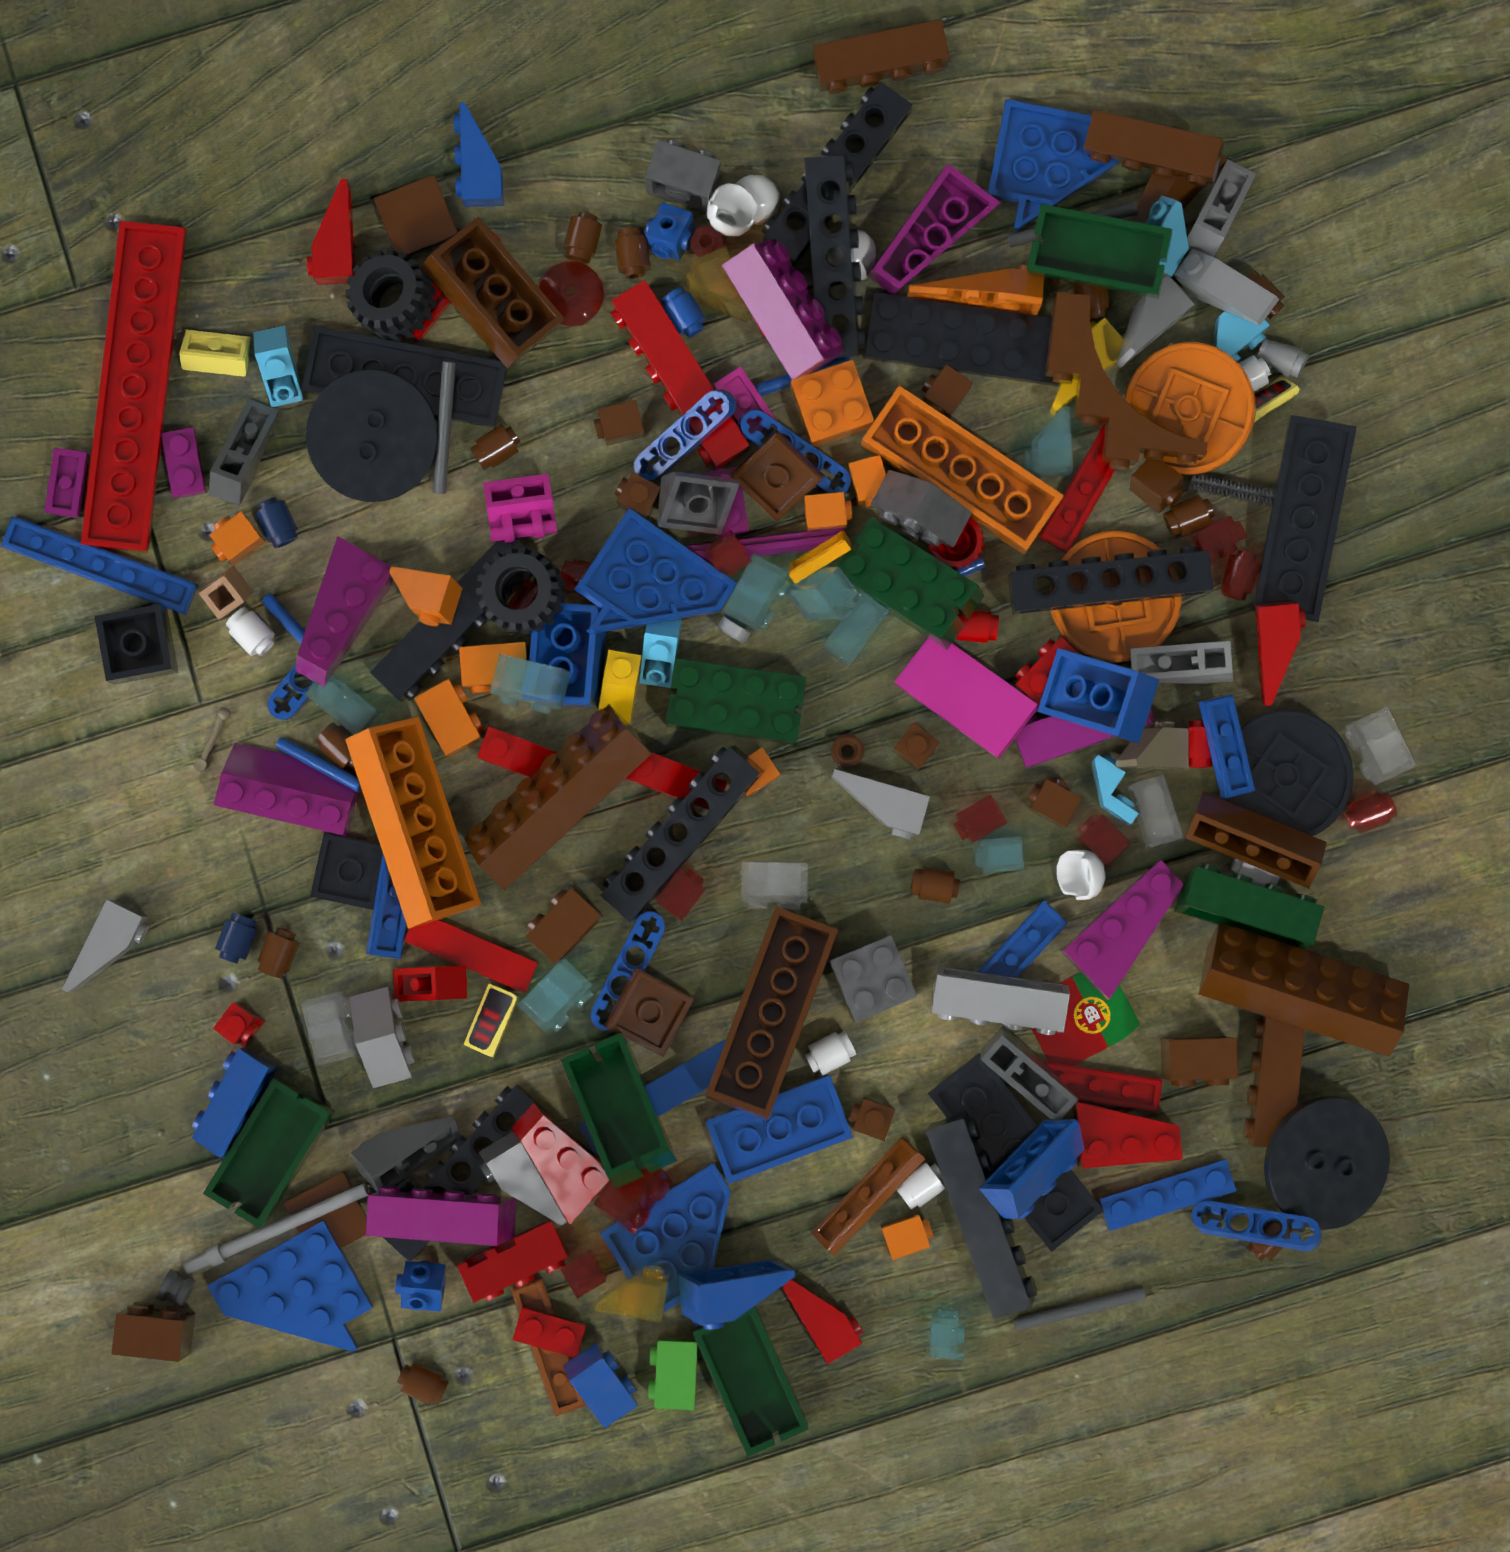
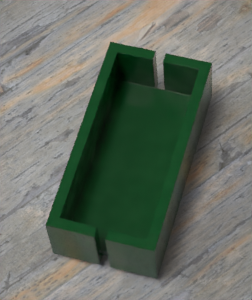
M1040 204L1034 234L1036 238L1042 239V244L1039 241L1033 240L1027 267L1029 274L1159 299L1165 272V265H1160V262L1167 263L1173 234L1171 228Z
M871 517L854 541L858 548L856 550L851 548L844 555L835 568L834 573L842 583L947 650L964 626L958 615L954 613L955 610L958 609L962 617L968 620L984 598L979 585Z
M675 658L671 690L677 692V695L670 694L666 727L797 745L801 713L795 712V709L802 710L806 677Z
M1202 863L1201 867L1196 866L1185 874L1183 879L1184 885L1180 890L1174 912L1216 925L1222 922L1302 949L1314 945L1325 907L1316 904V898L1304 894H1297V897L1284 894V888L1273 884H1265V887L1252 884V878L1241 874H1233V877L1220 874V868L1210 864Z
M622 1032L594 1044L597 1052L603 1059L600 1062L597 1061L588 1047L560 1059L606 1175L616 1188L643 1177L642 1170L645 1168L652 1173L678 1161L632 1048Z
M281 1077L273 1078L203 1194L227 1209L235 1207L237 1202L243 1204L237 1207L234 1212L235 1214L258 1228L266 1226L335 1113V1110L312 1096L302 1099L304 1091Z
M756 1305L736 1320L724 1322V1327L704 1329L701 1325L693 1328L692 1333L747 1457L775 1445L773 1433L778 1431L782 1442L809 1430L807 1419Z

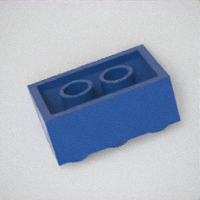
M560 603L563 609L560 614L556 612L553 616L555 621L551 625L546 623L544 630L539 632L532 631L526 701L599 709L607 631L590 634L587 630L601 608L597 605Z
M244 1047L238 1048L237 1052L231 1051L223 1065V1069L227 1071L222 1081L216 1080L208 1093L207 1098L211 1102L205 1112L201 1110L192 1124V1128L196 1130L192 1138L216 1156L224 1158L269 1086L279 1065Z
M1076 1119L1044 1120L983 1183L979 1190L1003 1218L1022 1219L1034 1209L1033 1203L1040 1196L1046 1195L1055 1187V1180L1062 1173L1068 1172L1077 1164V1157L1084 1151L1080 1124Z

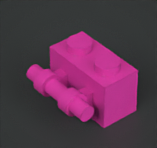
M549 473L483 482L491 542L505 540V543L515 542V538L534 536L535 539L545 538L544 534L557 533Z

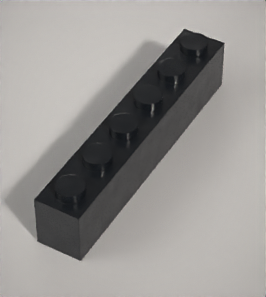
M515 538V542L505 543V540L496 541L457 582L462 587V592L451 625L439 623L438 626H429L419 621L370 672L401 703L405 699L411 701L423 689L420 683L428 675L432 678L436 676L446 665L443 660L451 651L455 654L458 653L459 647H464L469 641L466 636L474 628L480 630L489 621L485 616L486 612L480 608L478 603L481 601V597L476 595V588L481 587V582L477 581L479 574L484 575L486 569L483 568V565L486 561L492 563L494 561L492 556L497 552L503 554L505 549L510 547L515 550L519 547H525L517 538ZM521 572L509 580L505 589L506 602L515 593L512 588L520 580L524 583L533 576L532 573Z
M968 1112L931 1123L926 1129V1133L993 1319L1032 1308L1035 1300L1034 1296L1037 1295V1288L1032 1276L1027 1277L1023 1267L1026 1264L1024 1251L1021 1245H1015L1011 1233H1015L1012 1219L1003 1218L979 1190L990 1177L989 1171L992 1170V1163L987 1151H981L978 1139L981 1138V1133L976 1120H970Z

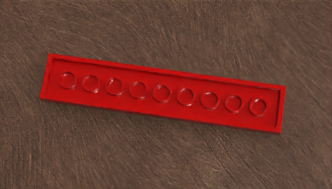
M128 221L119 222L81 545L149 553L162 444L161 433H163L187 235V230L184 227Z

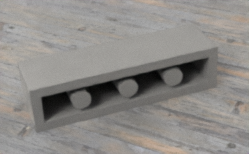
M937 966L931 1013L937 1014L938 1018L944 1020H956L957 1017L968 1018L970 1022L978 1025H989L990 1022L1002 1023L1003 1027L1011 1030H1022L1023 1027L1036 1028L1038 1033L1054 1035L1056 1031L1064 1032L1070 997L1069 985Z

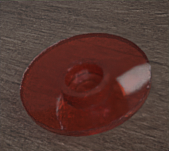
M568 261L553 266L543 276L539 289L565 318L560 323L563 326H579L589 322L599 312L603 303L604 291L599 276L592 268L580 262ZM568 286H573L577 289L574 296L569 297L565 295L564 291Z

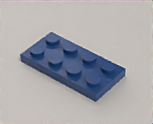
M830 1075L778 1093L768 1121L737 1109L705 1120L728 1184L853 1138Z

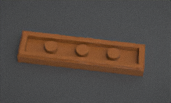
M902 1136L811 1234L835 1256L926 1158Z
M543 1278L511 1289L519 1315L522 1306L556 1316ZM530 1345L555 1417L586 1406L587 1404L570 1383L563 1366L572 1360L571 1357Z

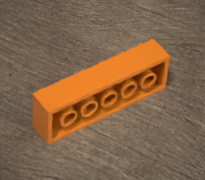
M900 385L861 442V447L875 456L880 455L882 461L900 473L930 482L972 512L970 518H973L982 528L1023 555L1064 496Z
M419 717L367 728L345 739L408 929L457 915L482 905Z

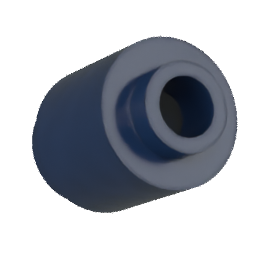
M273 497L258 504L260 510L255 513V516L267 542H272L274 549L288 545L298 539L296 533L298 528L285 500L277 501L276 497Z
M232 913L230 919L225 920L215 947L216 950L221 951L219 958L238 964L239 959L246 960L257 930H255L257 921Z

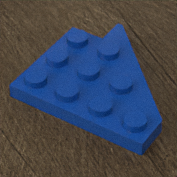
M1006 99L987 193L995 199L1018 203L1013 230L1019 231L1037 219L1040 204L1055 207L1121 163L1110 160L1109 164L1097 163L1090 160L1091 155L1086 154L1083 148L1092 118L1091 115Z
M629 508L574 590L601 608L587 632L593 634L718 613L738 583Z
M714 1162L600 1233L652 1319L681 1302L678 1274L713 1269L731 1194V1189Z
M325 1220L207 1286L225 1316L352 1352L359 1346L346 1323L372 1309L374 1306Z

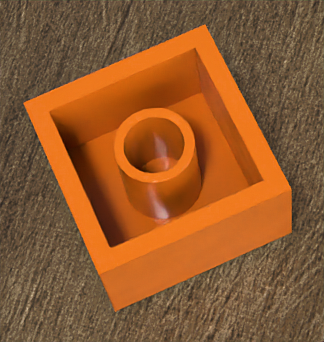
M853 360L790 381V389L809 444L816 448L869 430L874 423V418Z

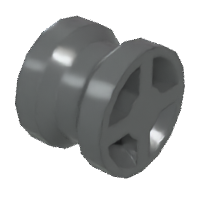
M170 1269L159 1288L156 1299L162 1302L168 1300L173 1303L175 1308H182L186 1304L196 1280L190 1277L184 1279L179 1276L177 1271Z

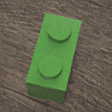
M658 1337L657 1345H651L650 1365L656 1366V1379H649L648 1399H655L654 1408L695 1409L698 1350L695 1338Z

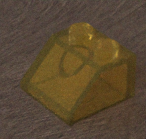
M726 247L690 261V273L686 274L688 280L686 283L694 300L700 298L704 307L740 321L748 322L752 320L751 312L722 267L723 264L731 260Z
M644 1265L643 1270L634 1271L600 1295L595 1303L594 1311L661 1322L670 1275L663 1274V1268Z

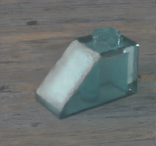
M1063 406L1031 441L1029 450H1024V469L1030 470V473L1037 478L1070 477L1073 472L1069 406Z

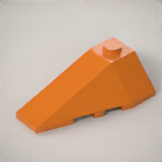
M1019 265L1018 269L1009 268L910 285L907 297L1037 316L1043 300L1044 277L1029 274L1027 271L1028 265Z

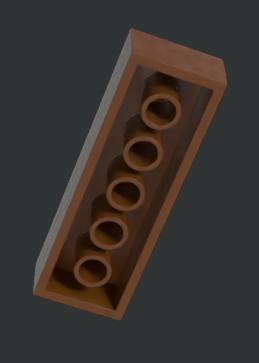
M610 704L604 709L596 711L584 728L570 735L565 745L555 755L548 756L542 762L540 769L531 777L523 779L517 786L516 791L506 800L497 803L492 813L483 822L475 824L468 832V836L464 838L478 866L504 890L652 754L635 729Z
M775 907L707 1089L706 1098L764 1120H769L838 929Z
M1219 922L1206 949L1198 994L1390 1057L1404 1033L1409 983Z

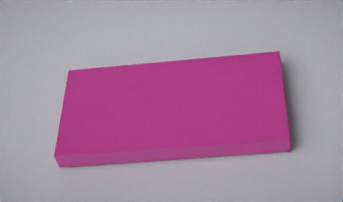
M929 638L894 681L896 686L997 759L1001 758L1039 708L1037 703L954 644H951L946 650Z

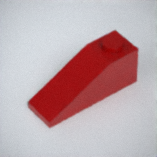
M340 179L311 245L312 256H307L308 276H313L317 285L346 284L349 276L354 277L355 275L353 271L356 262L351 186L347 179Z
M1295 601L1255 604L1261 702L1265 706L1273 704L1300 640V628H1305L1306 626L1304 608L1299 609V604Z
M488 726L477 758L522 776L531 777L541 768L542 762L548 756L555 755L557 752Z
M652 753L624 780L676 799L679 796L684 799L692 790L689 784L701 771ZM716 778L717 787L725 791L728 782ZM698 797L694 805L709 810L708 802L704 798Z
M794 1278L782 1286L827 1364L862 1344L859 1335L864 1332L854 1315L848 1318L842 1309Z

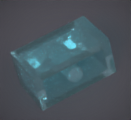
M753 554L722 612L723 616L757 634L761 627L767 629L776 613L771 610V607L776 598L783 600L791 585L790 582L786 581L788 572Z
M839 567L821 568L796 584L793 582L785 590L807 621L843 620L852 614L855 609L853 606L862 598Z
M862 592L824 643L823 649L844 665L850 667L888 616L889 610Z
M499 654L490 693L500 696L499 703L518 707L519 701L531 704L530 710L549 715L551 709L562 710L571 672L562 668Z
M334 675L331 676L325 687L314 682L305 693V696L353 734L370 728L381 715L380 711Z
M564 957L518 1006L545 1033H548L551 1029L557 1033L570 1019L567 1012L574 1005L580 1009L593 996L590 989L594 984Z

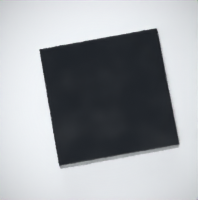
M324 832L310 897L373 910L382 856H384L380 844Z

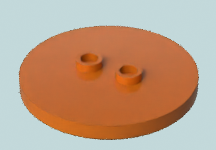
M1199 342L1172 344L1150 355L1131 377L1124 397L1138 413L1157 426L1182 437L1208 442L1206 456L1202 460H1197V464H1181L1177 462L1176 457L1164 456L1163 461L1179 474L1193 475L1206 473L1229 462L1247 442L1256 416L1254 389L1243 367L1225 351Z
M1107 531L1081 540L1061 560H1068V565L1081 564V559L1088 557H1101V562L1114 561V555L1134 553V558L1147 557V552L1162 549L1150 540L1134 533ZM1169 565L1167 570L1169 577L1179 581L1174 565ZM1137 568L1135 570V578L1139 583H1150L1151 574L1147 569ZM1110 571L1102 573L1101 578L1105 586L1113 588L1118 585V577L1115 573ZM1072 575L1069 577V586L1073 590L1082 591L1085 589V580L1081 576ZM1052 583L1050 584L1049 594L1053 591ZM1182 597L1053 610L1051 614L1059 633L1075 650L1087 657L1104 662L1121 663L1131 661V648L1156 647L1166 640L1178 620Z

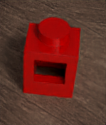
M237 1001L232 1002L213 1029L233 1045L240 1044L246 1048L265 1021L241 1002Z

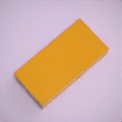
M844 531L837 533L789 563V576L794 583L800 582L850 551L851 543Z

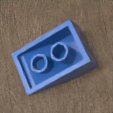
M1058 648L1037 712L1139 744L1160 679Z
M774 1259L678 1274L682 1314L693 1320L694 1323L703 1326L704 1329L724 1327V1322L736 1320L794 1278L795 1270Z

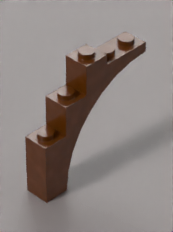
M1057 292L1053 303L1045 376L1053 377V382L1071 384L1073 380H1078L1073 419L1081 420L1082 425L1099 427L1101 422L1106 423L1102 462L1110 463L1109 467L1113 469L1128 470L1130 465L1135 466L1139 461V453L1144 454L1145 459L1155 461L1164 460V456L1176 457L1177 462L1181 464L1192 465L1197 464V460H1202L1206 456L1208 442L1182 437L1157 426L1138 413L1118 393L1105 373L1094 346L1090 325V295Z

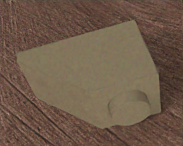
M1155 722V728L1143 729L1139 744L1131 741L1116 760V767L1159 770L1189 768L1188 729L1175 728V722Z

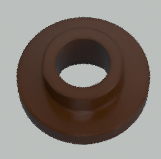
M842 735L834 741L831 755L838 765L846 768L853 767L862 760L864 746L856 736ZM843 746H851L854 754L851 757H844L841 753Z

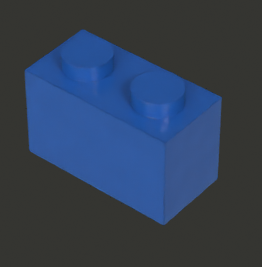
M597 1343L563 1365L570 1383L604 1429L638 1406L633 1395L637 1389L627 1374L621 1377L616 1370L620 1366L609 1350L604 1353Z

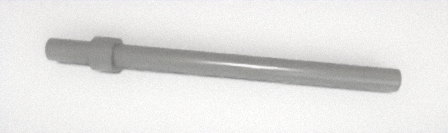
M362 1183L226 1244L221 1245L217 1243L206 1248L205 1253L184 1261V1269L187 1274H190L209 1265L215 1267L226 1262L227 1257L368 1196V1188L365 1183Z

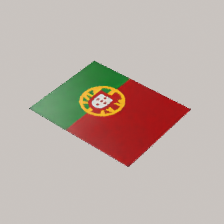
M1078 973L1059 983L1069 985L1070 992L1064 1032L1056 1031L1054 1035H1045L1038 1033L1036 1028L1031 1029L1048 1062L1074 1066L1126 1039L1141 1024L1120 984L1111 998L1105 1000L1081 973Z

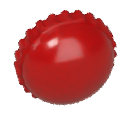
M969 518L954 547L941 543L939 547L928 544L930 546L929 551L933 557L952 569L966 568L969 564H974V561L978 560L979 555L983 553L982 548L985 546L983 543L985 540L984 532L973 518Z

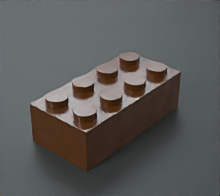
M479 217L432 252L421 267L507 369L555 331L565 319Z

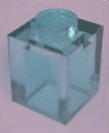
M1021 837L984 839L979 841L980 847H974L975 866L981 867L982 874L1024 870Z

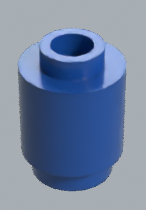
M683 287L671 291L661 299L664 311L680 336L686 335L687 338H691L704 329L702 323L705 322L706 317L691 293L685 292Z

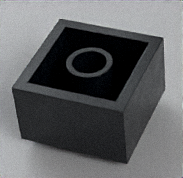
M157 604L95 616L104 674L107 682L115 685L179 673L166 607Z

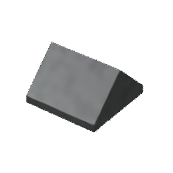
M672 472L661 476L658 527L722 534L740 484L739 480L683 472Z

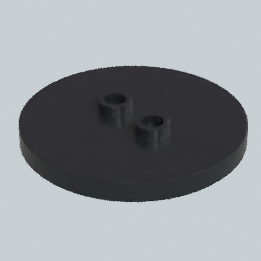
M361 370L336 379L317 397L307 420L306 444L314 468L331 488L354 500L382 502L409 492L426 476L436 456L438 426L430 403L423 393L411 382L387 371Z
M1274 710L1258 715L1246 722L1241 727L1255 791L1224 798V800L1311 836L1324 831L1337 820L1345 809L1353 787V764L1349 750L1341 736L1332 726L1319 717L1297 710Z
M1323 1096L1301 1103L1280 1121L1266 1149L1264 1175L1272 1200L1283 1213L1314 1219L1318 1223L1320 1230L1335 1229L1352 1223L1372 1207L1385 1185L1390 1163L1387 1137L1377 1118L1368 1109L1349 1099L1337 1096Z

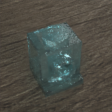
M939 1309L938 1314H931L928 1349L930 1358L964 1360V1352L962 1349H958V1344L964 1345L965 1324H959L958 1310Z

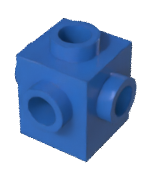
M662 202L655 218H651L645 228V236L647 237L650 251L662 259L672 258L680 261L685 250L689 251L694 242L696 227L692 212Z
M406 1261L403 1274H397L395 1294H401V1308L441 1312L446 1286V1264Z

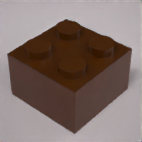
M573 888L568 892L565 889H561L549 902L553 908L545 916L539 913L526 927L530 931L526 938L554 965H559L604 917Z
M1222 1036L1160 1039L1162 1079L1170 1080L1172 1086L1192 1087L1196 1086V1080H1204V1084H1209V1086L1229 1085V1079L1238 1078L1237 1038Z
M134 1302L133 1305H128L126 1309L116 1314L111 1354L179 1362L191 1354L195 1314L186 1313V1307L175 1308L173 1305H169L166 1309L158 1310L153 1309V1303Z

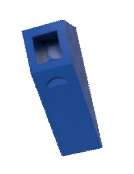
M459 102L460 113H454L455 133H460L461 144L455 145L456 165H461V177L456 178V196L462 197L465 207L504 206L503 172L501 166L466 104Z

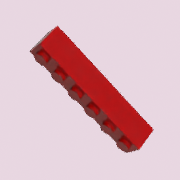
M645 280L611 300L614 308L610 312L619 329L626 327L631 335V338L627 340L637 357L643 354L649 364L645 367V370L654 384L660 381L666 391L662 397L672 412L677 409L680 415L683 416L707 393L714 391V388ZM721 399L716 400L717 404L713 409L705 412L711 415L715 411L723 410ZM693 416L689 422V428L694 434L699 435L703 429L701 419ZM729 417L699 444L701 448L697 452L706 467L712 464L714 469L717 470L750 450V445L733 418Z

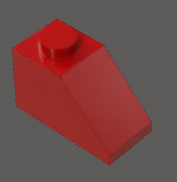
M466 965L393 969L394 999L398 998L399 1002L467 999Z

